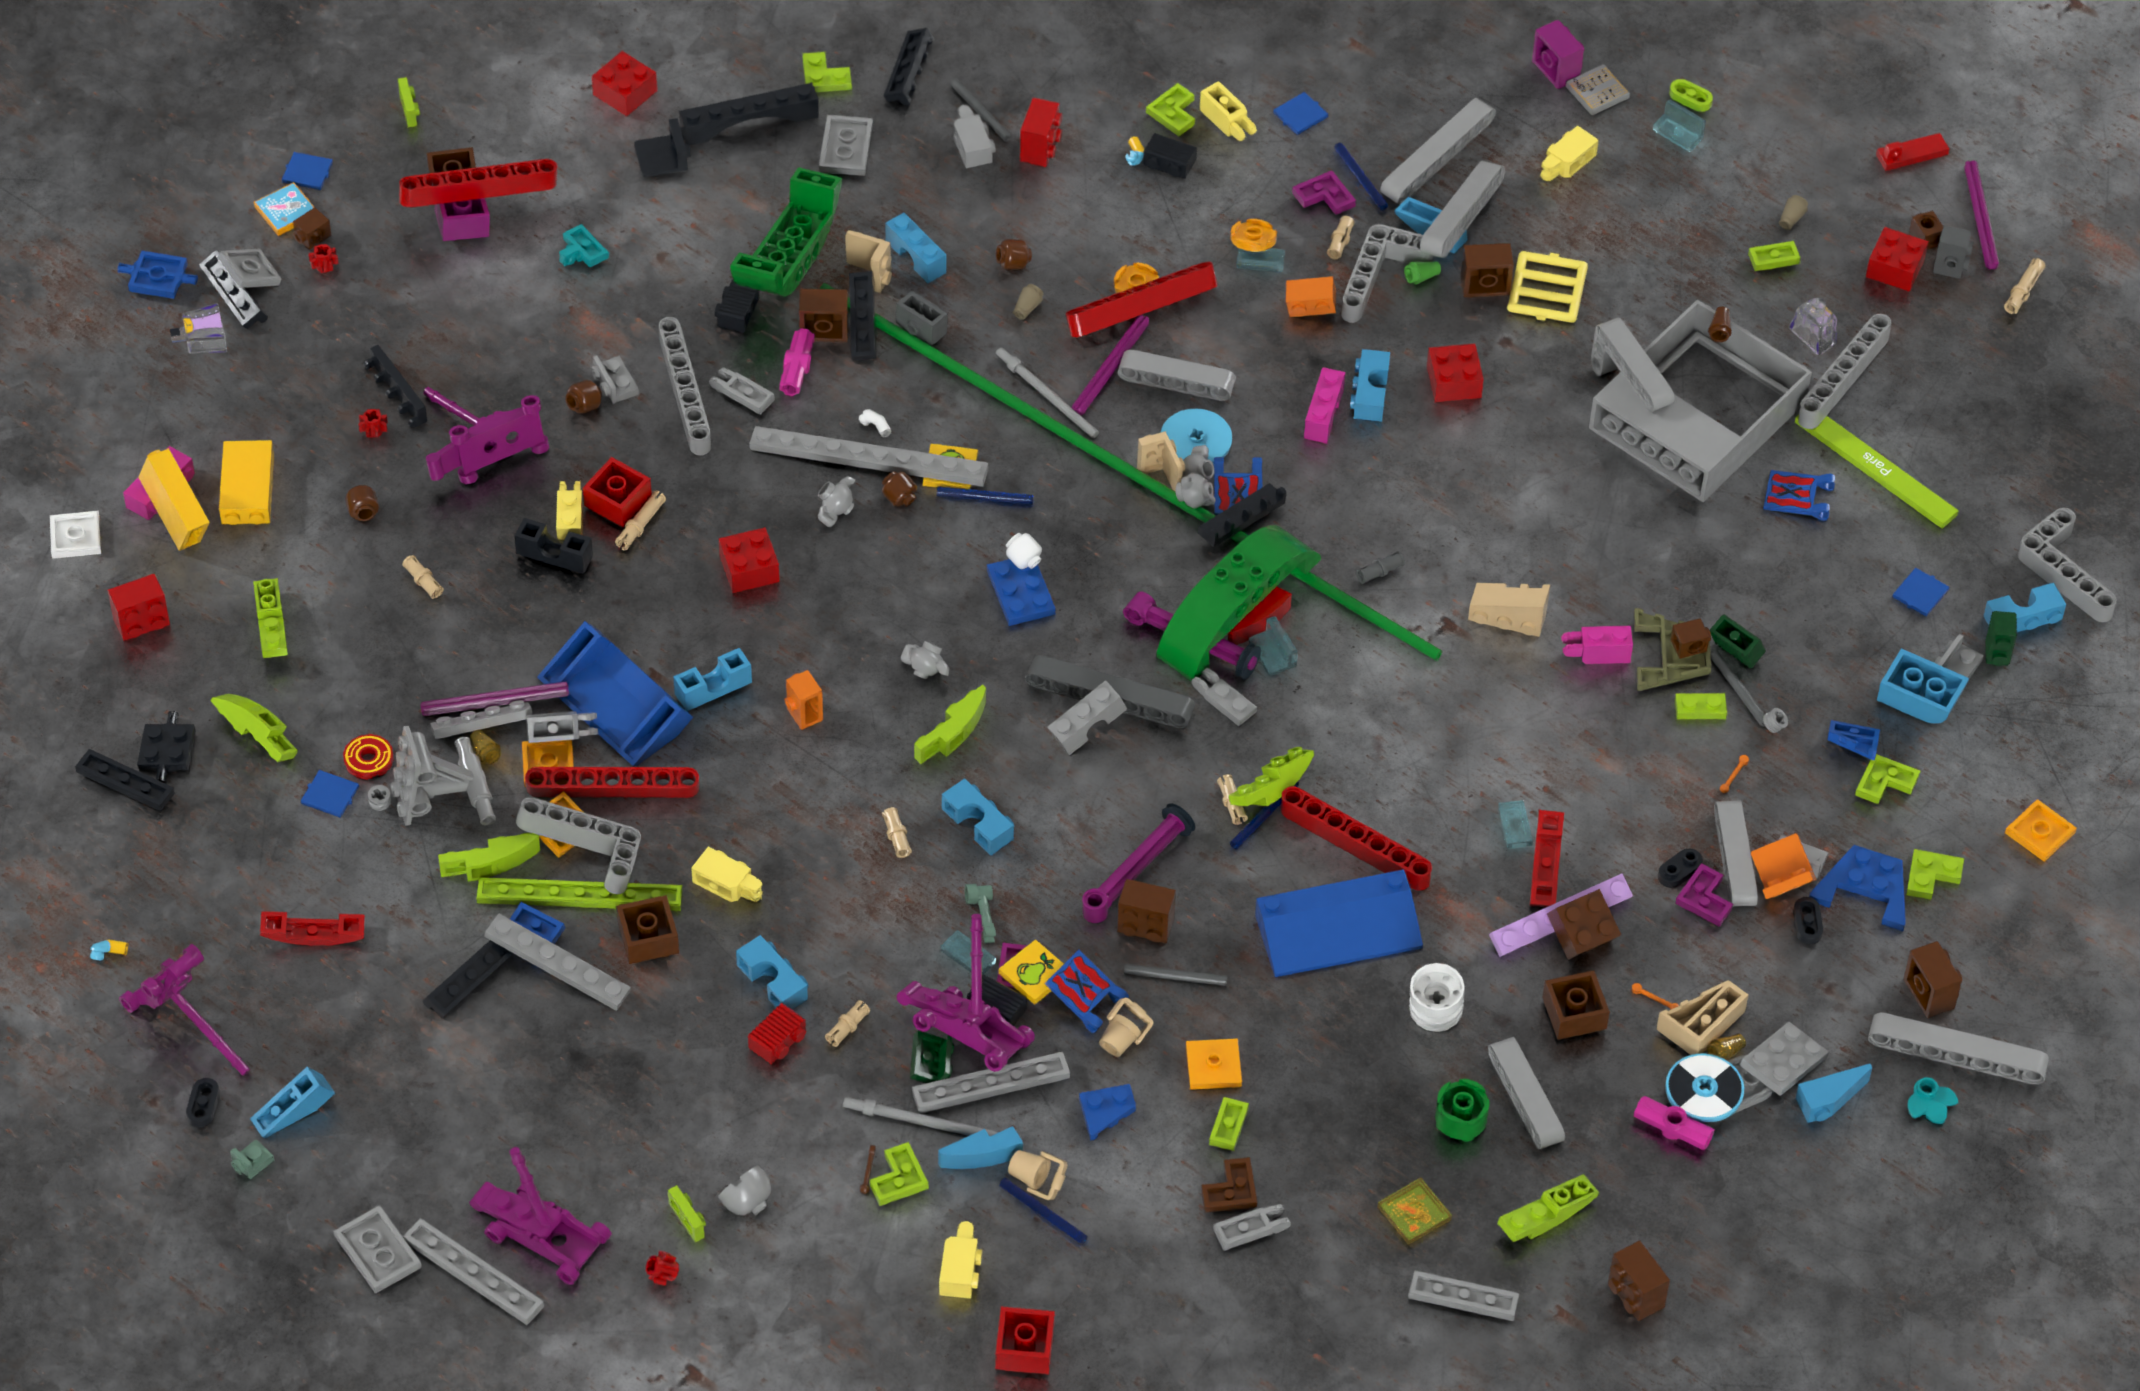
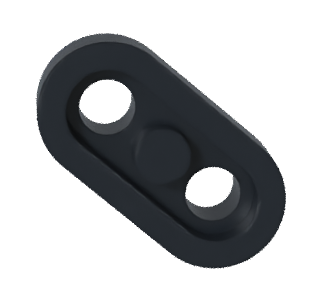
M1690 848L1680 851L1660 866L1658 872L1659 882L1668 888L1678 887L1692 877L1703 862L1702 855L1697 850Z
M1801 897L1795 902L1793 910L1796 934L1801 942L1808 945L1816 944L1821 940L1823 934L1820 906L1811 897Z
M202 1078L193 1085L186 1115L188 1122L194 1127H205L213 1120L220 1096L219 1086L215 1080Z

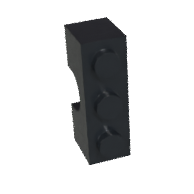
M527 518L522 520L514 535L516 554L578 573H585L593 557L592 538L569 531L565 540L561 541L548 533L546 524Z

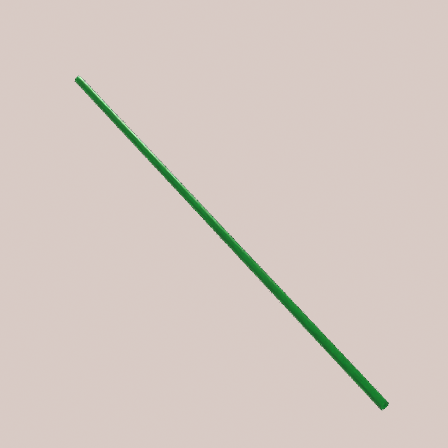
M823 283L820 289H835L826 283ZM848 297V310H849V311H850V297ZM875 313V327L1205 523L1216 516L1202 507L1194 509L1187 506L1185 501H1178L1174 490ZM1240 531L1230 538L1240 543L1249 535ZM1295 568L1290 573L1433 660L1438 661L1443 653L1441 649L1310 571L1305 575Z

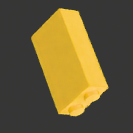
M272 440L223 441L219 501L221 524L270 523L274 469Z
M168 448L163 451L155 450L149 453L138 478L176 547L180 551L200 543L210 522L171 451Z

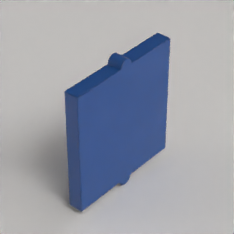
M1305 92L1273 110V113L1283 121V125H1287L1296 135L1328 118V113L1319 106V102L1314 101Z
M293 152L289 164L285 165L286 171L283 175L282 183L291 184L294 182L297 186L321 190L325 179L329 177V170L333 160Z
M1915 568L1893 593L1892 597L1907 605L1908 609L1912 608L1927 616L1949 591L1950 587L1935 579V576H1930Z
M319 770L312 783L307 785L308 789L301 799V804L341 818L347 806L352 804V798L358 790L359 784Z

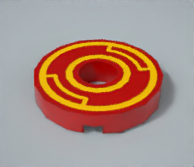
M373 734L360 735L352 739L346 745L343 752L344 765L347 771L356 778L365 780L373 779L372 777L377 775L379 777L384 775L391 768L394 761L390 743L383 737ZM367 754H372L375 756L371 760L362 759V757Z

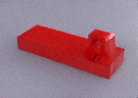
M1941 133L1902 143L1896 141L1886 144L1885 147L1877 149L1876 156L1884 170L1888 171L1946 156L1949 154V147Z

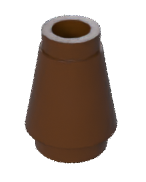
M1720 306L1716 308L1708 328V333L1713 341L1725 342L1732 334L1730 310L1727 307Z

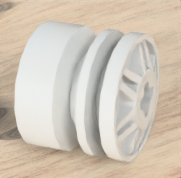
M1433 963L1423 966L1413 975L1410 984L1409 1010L1411 1018L1418 1026L1428 1031L1439 1032L1452 1028L1461 1019L1465 986L1462 976L1456 969L1446 964Z

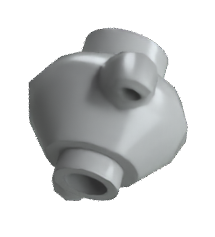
M1206 445L1193 447L1191 455L1184 458L1185 471L1182 477L1188 476L1191 473L1200 474L1207 481L1213 477L1214 465L1210 460H1207L1209 449Z
M1191 473L1183 477L1181 482H1178L1176 485L1178 501H1185L1189 507L1196 509L1201 506L1215 504L1213 485L1200 474Z
M847 476L835 485L828 481L818 492V497L822 499L818 519L827 527H832L835 524L837 515H847L853 509L854 503L852 502L853 498L850 487L855 482L854 478Z
M924 641L922 647H919L917 644L905 646L901 660L905 664L912 665V668L915 669L913 674L924 679L938 672L945 676L949 674L950 668L940 655L943 648L928 641Z

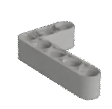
M1382 224L1370 227L1343 295L1341 316L1345 321L1354 323L1362 318L1384 258L1405 263L1433 261V255L1424 254L1420 251L1422 234Z
M1617 317L1595 327L1591 364L1598 376L1619 369L1651 412L1674 403L1675 397L1671 387L1621 318Z
M2059 508L2022 537L2018 553L2019 560L2049 584L2054 583L2060 593L2098 622H2108L2113 617L2117 601L2114 593L2056 549V547L2071 536L2076 518L2075 513L2071 509Z
M529 797L522 800L516 818V824L520 829L611 856L604 886L606 890L613 894L625 892L641 840V834L636 828Z

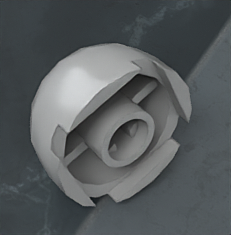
M759 1165L741 1175L738 1181L734 1184L731 1183L718 1195L722 1204L730 1212L736 1215H746L753 1212L754 1215H757L768 1206L765 1201L770 1196L771 1183L766 1172Z

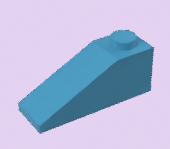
M1871 1064L1798 1084L1796 1100L1807 1123L1821 1122L1833 1116L1869 1082L1872 1071Z
M306 1067L254 1114L250 1120L260 1135L266 1139L318 1110L335 1092L323 1074Z

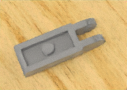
M725 367L718 370V375L721 379L715 376L709 379V384L714 390L719 393L722 392L760 415L775 400L774 393Z
M1210 668L1202 671L1205 680L1212 685L1210 688L1199 677H1195L1191 681L1193 687L1204 696L1205 700L1238 726L1257 712V706L1223 679H1219L1218 675Z
M1278 1204L1264 1209L1262 1207L1215 1223L1213 1230L1225 1251L1273 1233L1287 1230L1291 1222L1289 1218L1285 1217L1269 1221L1284 1213L1283 1206Z

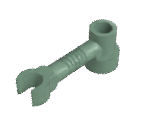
M965 884L966 904L979 905L980 915L982 916L984 943H995L994 936H996V930L992 923L988 900L993 899L992 886Z

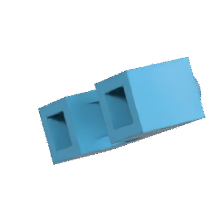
M905 213L885 223L886 241L890 242V246L899 255L907 251L909 252L914 263V270L927 283L946 274V254Z
M1362 349L1361 359L1356 358L1355 372L1359 373V376H1354L1352 390L1356 391V395L1351 394L1350 409H1354V419L1382 422L1386 388H1378L1373 385H1387L1390 352Z
M2050 583L2031 589L2028 601L2029 607L2016 605L2010 595L1987 601L1984 618L1989 625L1993 611L2015 612L2017 614V632L2027 629L2032 630L2038 626L2048 623L2053 624L2062 620L2066 603L2055 584Z
M737 648L719 656L716 668L706 675H701L697 668L694 667L673 676L674 693L683 708L689 711L752 683L751 664L742 650Z
M964 778L942 794V810L957 824L968 818L980 820L979 823L974 825V840L990 856L1014 840L1013 821L1008 816H1004L997 809L993 801L987 800L976 785H971Z
M759 935L736 950L737 966L752 982L761 976L775 978L767 984L768 1000L775 1007L783 1003L793 1010L808 1000L807 988L809 986L806 979L802 975L798 976L795 973L791 963L786 958L782 959L772 942H767Z

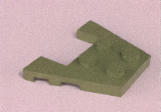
M1634 608V632H1660L1662 668L1637 667V691L1711 673L1710 641L1707 652L1679 659L1670 639L1673 625L1683 623L1684 621L1673 622L1664 619L1663 615L1655 613V616L1643 613L1644 610Z

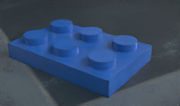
M1010 559L987 564V573L1009 626L1056 615V608L1038 564L1032 569L1029 567L1019 569Z

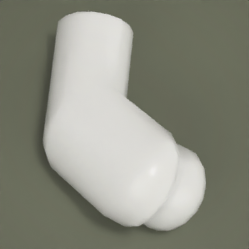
M870 409L864 410L863 414L859 415V421L864 426L873 423L881 437H887L891 434L892 431L884 416Z

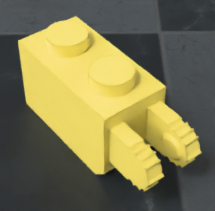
M1219 81L1201 91L1200 111L1228 137L1232 135L1241 142L1246 138L1244 130L1250 135L1256 133V126L1247 117L1245 105Z
M1576 126L1572 131L1566 132L1561 140L1556 144L1553 143L1546 152L1547 157L1542 161L1543 169L1540 177L1545 181H1551L1558 175L1563 178L1571 177L1597 155L1599 140L1579 126Z
M560 481V488L557 490L556 531L558 540L564 541L569 531L583 535L581 481H575L574 490H567L565 481Z
M707 847L691 868L693 883L730 902L738 901L740 897L751 900V902L762 900V882L757 877L751 875V868L744 862H737L728 857L720 850L716 851Z
M968 1221L959 1224L957 1237L951 1236L945 1240L939 1280V1295L971 1298L972 1289L978 1288L979 1273L975 1272L976 1265L981 1266L982 1250L978 1249V1239H974V1225Z

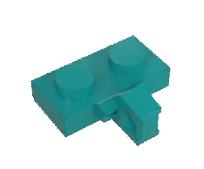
M582 224L563 233V240L568 245L565 249L559 251V261L564 267L573 264L575 261L580 262L582 260L589 267H592L609 258V252Z

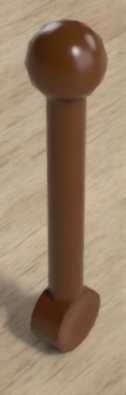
M870 1145L864 1182L860 1186V1192L863 1194H867L870 1191L868 1183L876 1151L875 1145Z

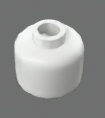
M1017 533L1007 542L1006 555L1019 569L1027 567L1032 569L1041 561L1039 556L1042 552V547L1030 534Z

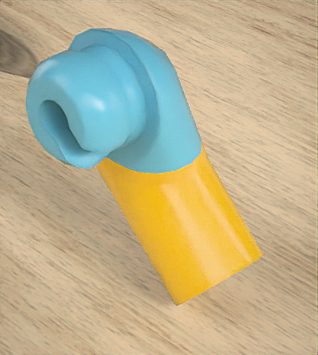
M1135 136L1128 141L1132 150L1130 155L1126 154L1125 157L1128 164L1132 166L1140 164L1144 156V147L1139 138Z
M110 939L95 943L90 948L92 950L90 958L102 961L104 959V952L126 955L129 944Z

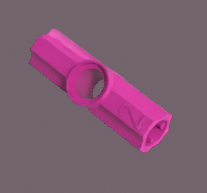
M800 328V330L795 331L790 350H786L783 363L784 371L779 385L780 391L784 392L785 395L794 396L799 394L804 376L809 372L811 351L815 340V335L809 329Z
M1646 1096L1640 1099L1634 1111V1117L1660 1129L1667 1139H1681L1702 1150L1708 1147L1714 1135L1715 1129L1688 1117L1685 1110L1681 1107H1667Z

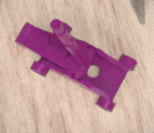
M426 387L423 391V394L430 398L432 402L438 403L446 408L448 412L454 413L473 425L469 429L463 425L452 427L449 430L451 443L438 452L430 453L426 456L431 480H441L444 474L460 466L458 469L460 482L471 484L478 479L477 469L527 448H530L531 452L535 454H542L548 451L550 447L547 436L543 435L539 415L541 410L540 399L535 395L524 397L521 400L520 408L504 412L496 411L493 412V415L479 419L457 405L456 402L441 395L440 392L434 391L430 387ZM510 432H517L515 439H506Z
M973 914L970 927L971 1000L963 998L961 990L955 986H950L943 992H940L937 989L923 987L917 981H912L897 994V1000L903 1006L910 1004L922 1009L913 1017V1024L916 1029L921 1032H926L932 1027L941 1030L986 1055L984 1062L987 1068L993 1072H998L1006 1066L1007 1060L1020 1048H1026L1035 1040V1035L1028 1026L1023 1025L1015 1028L1001 1016L997 1008L985 1005V1001L982 1000V916L980 914Z
M190 944L182 951L183 956L176 961L171 958L165 960L160 965L161 971L152 978L148 977L133 993L126 991L119 997L122 1006L130 1013L137 1010L140 1005H149L155 1009L171 998L212 1042L213 1047H216L232 1064L233 1068L235 1067L242 1076L250 1071V1068L242 1061L243 1059L223 1040L224 1038L218 1035L180 993L193 980L191 976L192 968L204 961L202 953L195 945Z
M513 1147L509 1153L521 1181V1185L516 1190L517 1194L497 1188L490 1182H485L470 1200L469 1204L476 1211H483L498 1219L496 1222H490L484 1230V1234L489 1240L496 1244H501L506 1236L559 1265L560 1267L556 1271L557 1276L566 1284L573 1285L580 1276L578 1271L596 1248L608 1241L612 1233L603 1223L595 1222L589 1228L573 1217L568 1210L556 1206L552 1201L541 1200L540 1193L533 1181L534 1178L525 1163V1157L518 1147ZM562 1235L567 1240L563 1245L556 1246L551 1242L554 1236Z

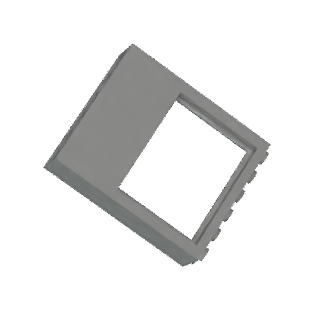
M1696 300L1644 349L1661 374L1664 373L1695 342H1698L1782 397L1740 437L1675 394L1673 404L1652 412L1649 411L1620 372L1593 398L1589 429L1704 502L1800 409V403L1809 390L1812 372L1732 321V334L1725 342L1713 341L1708 333V328L1715 310L1709 305Z

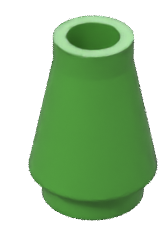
M1438 261L1410 262L1404 269L1405 278L1408 283L1417 285L1433 276L1440 275V264Z

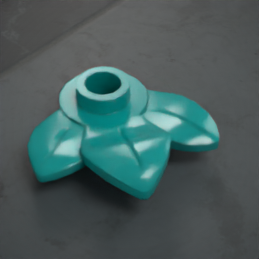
M1924 1077L1915 1083L1914 1094L1909 1097L1907 1106L1909 1114L1913 1118L1925 1115L1931 1122L1943 1124L1947 1118V1106L1956 1105L1959 1101L1956 1094L1950 1088L1938 1086L1934 1079Z

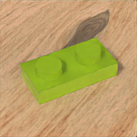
M407 77L399 78V95L408 127L417 126L416 116H420L418 102L413 103V100L416 99L414 87L409 86Z
M1794 241L1749 248L1748 252L1755 271L1800 264L1801 259Z
M1676 693L1675 695L1677 719H1726L1727 717L1725 693Z
M1227 1097L1223 1098L1209 1138V1145L1231 1151L1235 1150L1249 1109V1103Z
M677 1185L668 1189L669 1205L693 1240L697 1242L705 1238V1219L700 1212L696 1213L694 1211L689 1195L686 1192L682 1193Z

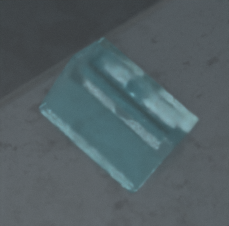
M1669 99L1666 102L1664 114L1653 124V131L1691 152L1703 140L1706 121Z
M1276 616L1266 619V631L1249 637V643L1255 644V647H1261L1259 659L1268 674L1272 676L1296 667L1298 651Z

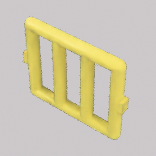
M1521 251L1518 256L1507 305L1508 311L1536 316V320L1545 321L1547 318L1574 323L1577 320L1588 264L1585 261L1559 257V254L1556 253L1544 255ZM1527 261L1576 269L1578 271L1576 278L1525 268ZM1525 278L1574 287L1573 294L1568 295L1522 287V281ZM1519 296L1570 304L1569 312L1518 304Z

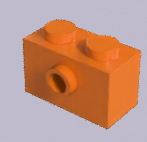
M1333 276L1287 280L1286 305L1289 317L1336 313V288Z
M806 670L786 679L787 698H785V704L800 729L803 730L823 721L822 690L811 673Z

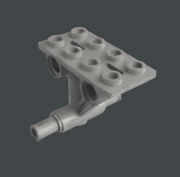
M403 726L402 736L398 738L400 749L396 752L397 767L393 768L394 782L391 783V793L393 797L397 798L398 815L403 817L405 825H411L412 817L423 816L430 812L432 807L429 799L434 798V796L467 791L471 805L477 809L480 823L484 826L493 824L496 821V816L491 806L492 794L489 791L480 758L473 752L470 738L461 737L455 741V747L460 757L458 765L431 755L424 735L420 732L411 733L409 726Z

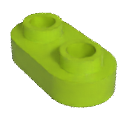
M1677 79L1671 83L1669 94L1673 100L1699 112H1704L1711 108L1713 95L1710 91L1684 79Z

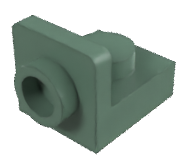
M254 1140L240 1152L236 1148L230 1151L232 1157L231 1165L238 1174L243 1173L249 1179H252L274 1161L273 1154L257 1140Z

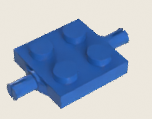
M141 251L138 260L133 265L123 263L118 265V273L131 274L128 284L129 292L175 299L178 288L182 283L196 285L198 282V275L185 274L188 265L187 258Z

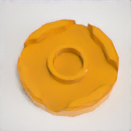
M1247 219L1245 223L1239 221L1232 226L1230 239L1236 247L1245 251H1265L1276 244L1277 231L1273 229L1269 222L1260 219Z
M1133 263V265L1128 267L1124 265L1115 274L1114 289L1116 293L1160 277L1156 269L1148 264Z

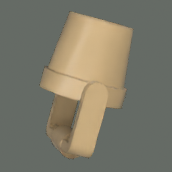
M1121 998L1106 1017L1109 1020V1024L1099 1040V1044L1111 1055L1120 1057L1133 1042L1138 1045L1153 1026V1020L1136 1002H1132L1129 998ZM1123 1004L1138 1019L1146 1023L1141 1031L1128 1018L1117 1014Z
M1018 1150L1011 1158L1008 1173L1027 1184L1026 1191L1046 1200L1055 1199L1066 1177L1064 1174L1068 1166L1067 1162L1041 1151V1156ZM1050 1160L1059 1163L1060 1166L1055 1173L1050 1186V1192L1047 1195L1038 1191V1189L1047 1179L1051 1166Z

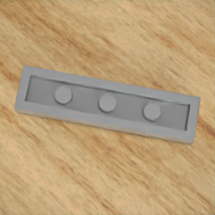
M518 700L511 702L506 707L490 706L483 712L475 713L474 711H468L456 718L441 717L436 719V722L430 724L435 739L525 720L526 715H533L528 702Z
M1414 1271L1409 1299L1514 1321L1519 1293Z

